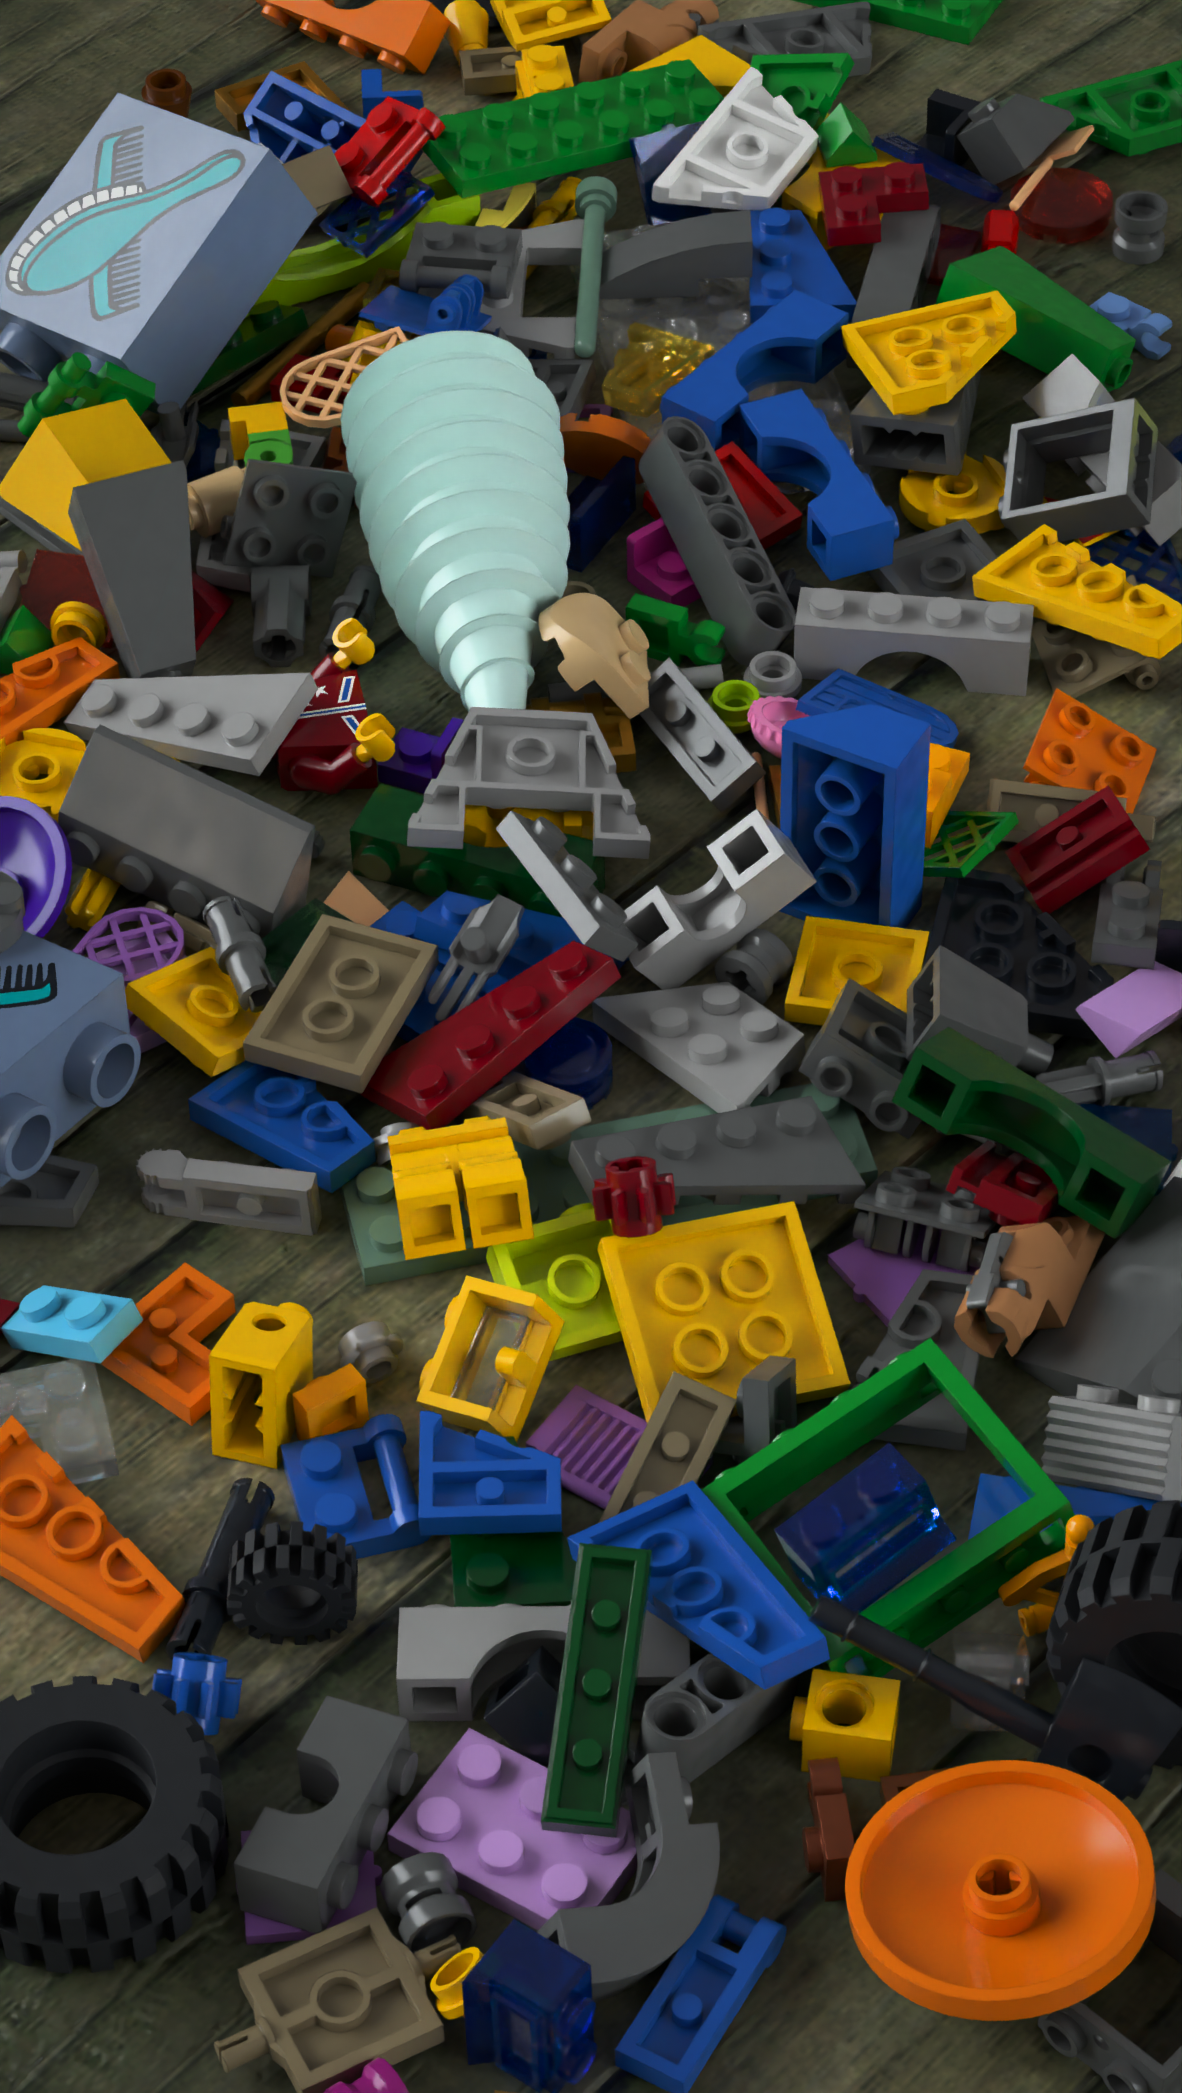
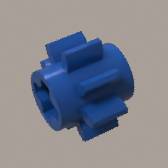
M180 1652L173 1654L171 1670L157 1669V1673H154L152 1690L158 1691L174 1700L177 1714L181 1711L191 1714L203 1728L204 1735L219 1734L221 1717L235 1719L236 1714H238L242 1679L226 1677L228 1663L226 1658L203 1653Z

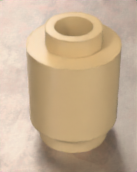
M234 465L187 483L190 531L196 529L204 538L221 532V522L224 515L233 516L246 467L240 469Z

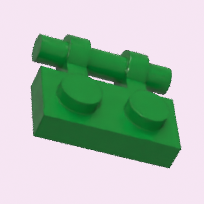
M75 352L67 362H60L55 366L48 376V386L43 392L33 394L23 408L24 416L18 422V429L23 435L30 438L42 418L122 399H127L140 418L155 400L156 383L109 361L103 365L97 374L89 371L92 366L90 359L83 353ZM78 396L72 405L64 402L66 398Z

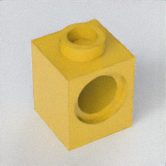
M813 1669L808 1698L794 1697L790 1722L789 1740L802 1742L801 1771L809 1772L808 1760L837 1757L841 1777L880 1782V1777L890 1776L898 1727L900 1680ZM835 1724H849L851 1726H839Z

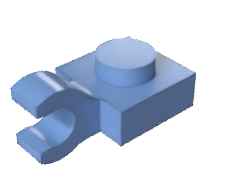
M1111 292L1106 293L1089 306L1136 339L1134 348L1151 360H1158L1171 350V344L1158 338L1172 327V321L1165 315L1160 313L1151 314L1152 310Z

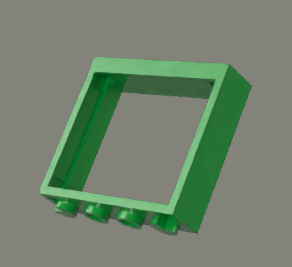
M931 1337L911 1351L896 1356L887 1367L854 1389L844 1391L836 1396L827 1407L795 1428L783 1431L771 1444L738 1466L723 1471L711 1484L702 1489L703 1493L809 1617L813 1610L812 1606L747 1522L942 1393L1030 1499L859 1613L922 1648L927 1647L1000 1597L998 1589L1028 1566L1065 1549L1066 1524L1071 1517L1075 1516L1070 1501ZM1050 1524H1052L1050 1527H1048L1047 1529H1045L1043 1532L1040 1533L1041 1530H1043L1044 1528H1046L1047 1526H1049ZM816 1625L826 1637L830 1656L829 1660L819 1664L822 1670L881 1678L896 1668L846 1640L841 1642L840 1637ZM858 1655L856 1658H854L853 1660L844 1665L845 1662H847L854 1656Z

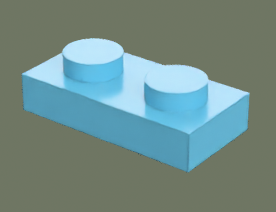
M42 1285L39 1289L32 1291L23 1298L19 1309L0 1329L13 1349L101 1364L143 1321V1318L130 1298Z

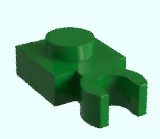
M635 593L626 605V621L629 619L634 620L648 639L649 649H647V657L663 662L670 658L677 666L681 664L685 656H688L698 666L720 664L724 658L725 650L714 647L725 634V626L712 620H703L698 624L688 621V608Z

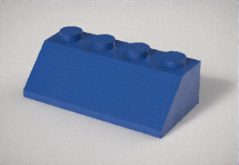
M872 703L789 720L782 727L780 830L789 837L817 882L779 910L780 912L804 921L806 916L906 929L922 907L931 723Z

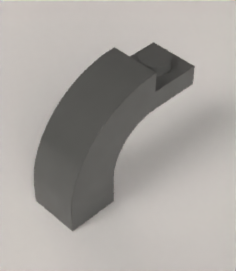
M676 1752L648 1753L624 1778L637 1852V1875L629 1898L612 1905L559 1909L536 1931L548 2007L598 2002L629 1990L648 1977L677 1951L696 1930L704 1917L712 1899L718 1877L720 1862L717 1822L689 1824L693 1804L692 1792L688 1780L683 1776L680 1777Z

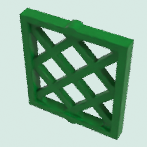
M949 811L935 838L940 837L942 841L933 844L931 848L925 847L924 857L944 849L946 853L928 861L924 859L923 876L964 878L1019 823L1016 812ZM969 826L970 830L965 831L950 838L947 835L949 833ZM991 831L985 838H981L982 834ZM972 838L975 841L973 843L953 850L952 846L957 845ZM967 855L961 862H958L957 858Z

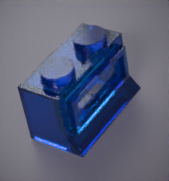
M890 1442L774 1529L795 1575L817 1599L823 1594L853 1611L859 1609V1613L957 1539L941 1517L926 1480Z
M513 1919L462 1982L468 2065L495 2062V2066L539 2093L543 2088L550 2093H559L567 2082L575 2085L586 2075L597 2053L593 2028L596 2003L592 2000L591 1965Z

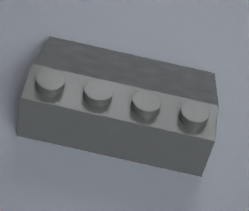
M1174 1176L1088 1274L1065 1327L1040 1329L1015 1358L1016 1367L1063 1396H1076L1077 1384L1103 1386L1119 1389L1118 1403L1137 1405L1138 1394L1181 1400L1179 1413H1182V1178Z

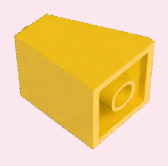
M122 399L42 418L2 480L0 496L82 551L68 514L73 487L172 462L127 399Z

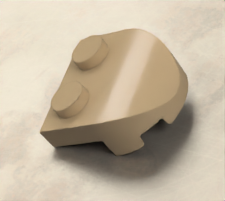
M574 593L565 596L539 614L538 625L542 640L549 642L554 638L556 639L565 659L558 665V671L574 692L595 680L629 719H632L649 707L648 681L651 679L647 667L649 642L641 627L634 620L629 619L625 621L606 600L591 593Z

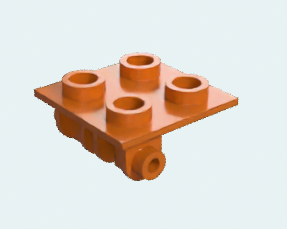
M1056 689L1023 766V769L1029 772L1024 782L1100 791L1109 785L1116 797L1127 798L1126 813L1133 814L1157 749L1090 709L1084 703Z

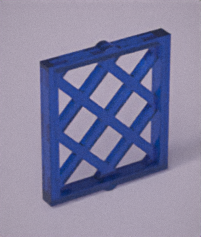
M402 171L396 177L400 179V182L391 184L386 189L388 194L398 191L396 200L386 203L382 202L377 208L369 207L360 210L363 201L349 196L319 226L323 232L338 240L343 247H349L365 258H368L436 194L429 185L413 177L410 172ZM409 187L419 190V193L405 196L406 190ZM394 209L391 218L379 221L380 213ZM371 216L368 225L356 228L359 219ZM349 223L345 232L341 233L335 229L336 226ZM367 234L364 243L360 244L354 240V237Z

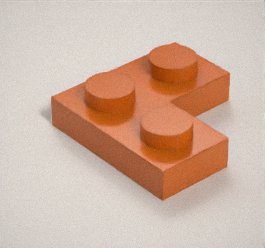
M185 1262L135 1304L143 1321L111 1352L101 1365L192 1426L211 1410L209 1355L211 1350L200 1342L236 1312L233 1293Z

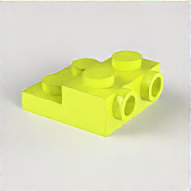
M592 1203L573 1206L565 1210L556 1219L538 1224L532 1222L534 1239L488 1246L486 1260L494 1283L537 1294L565 1321L549 1361L623 1341L597 1250L600 1238L615 1234L612 1232L611 1219L595 1220ZM514 1323L517 1332H519L521 1324Z

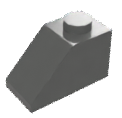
M1016 93L998 103L994 97H991L977 105L968 113L972 121L956 136L989 187L1026 170L1075 118L1068 110Z

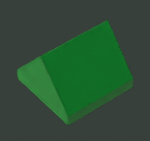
M840 102L815 131L819 135L817 145L826 167L877 161V152L866 125Z
M24 605L5 622L0 633V674L9 675L13 673V663L48 650L54 645L51 631Z

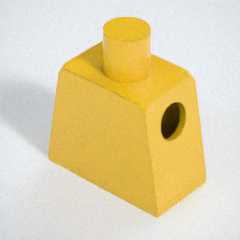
M258 1302L245 1303L209 1355L212 1455L274 1469L278 1468L282 1460L280 1445L290 1442L296 1428L292 1394L303 1389L313 1380V1318L303 1306L292 1302L282 1303L278 1307ZM260 1393L256 1403H254L256 1396Z

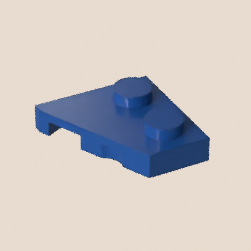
M420 1411L418 1510L420 1536L562 1532L560 1458L532 1447H516L510 1444L506 1438L482 1429L479 1430L474 1438L444 1427L441 1414L432 1411Z

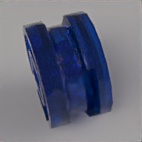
M574 1017L524 1059L525 1076L581 1096L585 1100L587 1109H594L593 1106L603 1098L607 1099L613 1088L612 1043L606 1032L594 1022Z

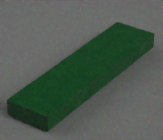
M579 1543L541 1814L542 1830L617 1838L653 1563L652 1550Z

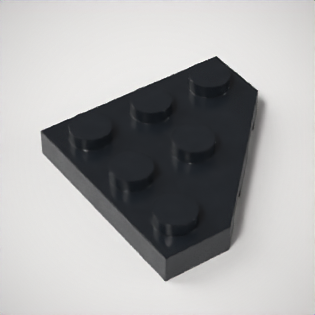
M972 869L964 878L946 877L923 967L939 945L1021 993L1028 1003V1030L1100 1041L1075 1009L1083 1002L1113 985L1114 978L1100 964L1092 967L1076 951V940L1047 912L1039 914L1024 899V889L1010 875Z

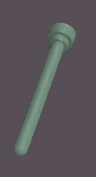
M592 176L582 180L578 184L575 194L576 213L581 219H584L574 340L575 353L581 358L591 357L596 349L605 223L614 216L617 209L618 192L616 186L609 179L600 176Z

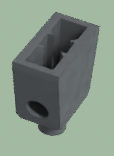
M939 945L907 989L906 1060H911L917 1046L950 1027L1033 1078L1040 1073H1045L1054 1054V1046L1028 1033V1003L1024 996L951 950Z

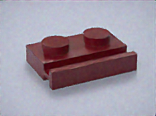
M1108 785L1005 851L1041 911L1050 914L1149 851L1150 848Z
M989 1140L954 1167L945 1191L956 1194L964 1188L976 1193L973 1203L988 1209V1216L1002 1226L1042 1223L1061 1206L1058 1204L1057 1188L1043 1169L1016 1151L1008 1158L995 1153L997 1143Z

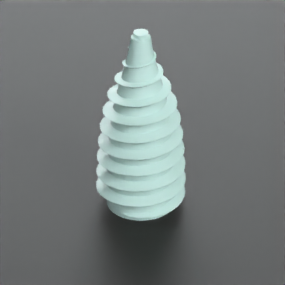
M442 331L425 334L393 347L366 366L353 382L344 399L341 413V433L346 447L348 471L353 473L357 482L354 498L360 513V524L364 537L368 542L370 559L376 573L379 575L382 592L395 612L398 625L406 637L417 646L420 655L426 663L441 673L444 681L450 688L460 694L465 709L468 712L471 707L526 709L527 689L535 678L533 667L542 660L548 647V642L542 640L538 617L543 610L562 598L568 580L566 561L571 545L567 528L570 519V503L566 494L568 475L565 462L563 461L565 449L563 436L560 432V410L555 396L546 384L536 377L531 362L520 349L509 341L492 334L476 331Z

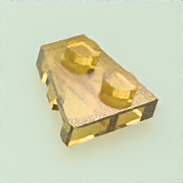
M637 322L632 323L627 330L629 344L626 349H618L614 358L615 367L608 371L602 384L605 405L629 412L635 416L649 417L660 410L662 396L671 386L678 384L698 368L705 359L715 354L714 346Z

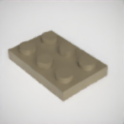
M322 914L243 1042L245 1060L363 1093L438 966V945Z

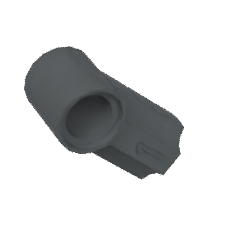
M310 565L252 566L251 603L254 617V655L265 660L270 667H290L292 661L304 655L306 616H311Z

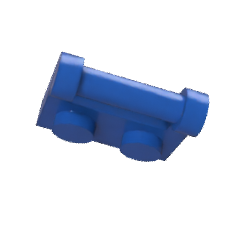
M381 1414L368 1420L361 1428L280 1445L282 1463L298 1521L303 1522V1531L311 1532L315 1524L327 1527V1538L338 1532L346 1538V1546L353 1545L356 1551V1559L414 1547L424 1543L432 1536H420L419 1502L403 1452L407 1438L399 1417L392 1414ZM376 1458L392 1509V1514L388 1518L379 1520L373 1519L357 1464L358 1462Z

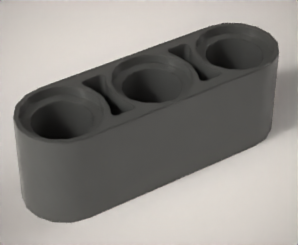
M709 1653L655 1692L646 1701L633 1759L634 1765H637L648 1753L676 1752L680 1777H685L691 1783L787 1711L794 1702L801 1673L764 1690Z

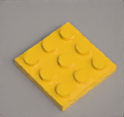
M795 1201L665 1225L660 1231L642 1237H620L613 1235L600 1238L597 1250L647 1424L673 1371L736 1399L742 1378L772 1355L796 1358L797 1404L838 1396L848 1390L851 1383ZM736 1405L731 1417L739 1416Z

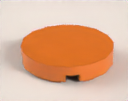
M568 413L560 417V432L563 436L565 449L563 461L567 468L583 476L606 483L620 485L644 483L638 464L651 442V439L645 432L623 420L603 414H590L588 421H575L577 417L575 413Z

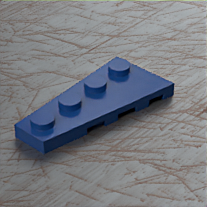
M693 1480L567 1537L571 1557L576 1562L579 1543L652 1550L653 1563L646 1610L764 1690L830 1659L824 1634L814 1623L808 1620L807 1614Z

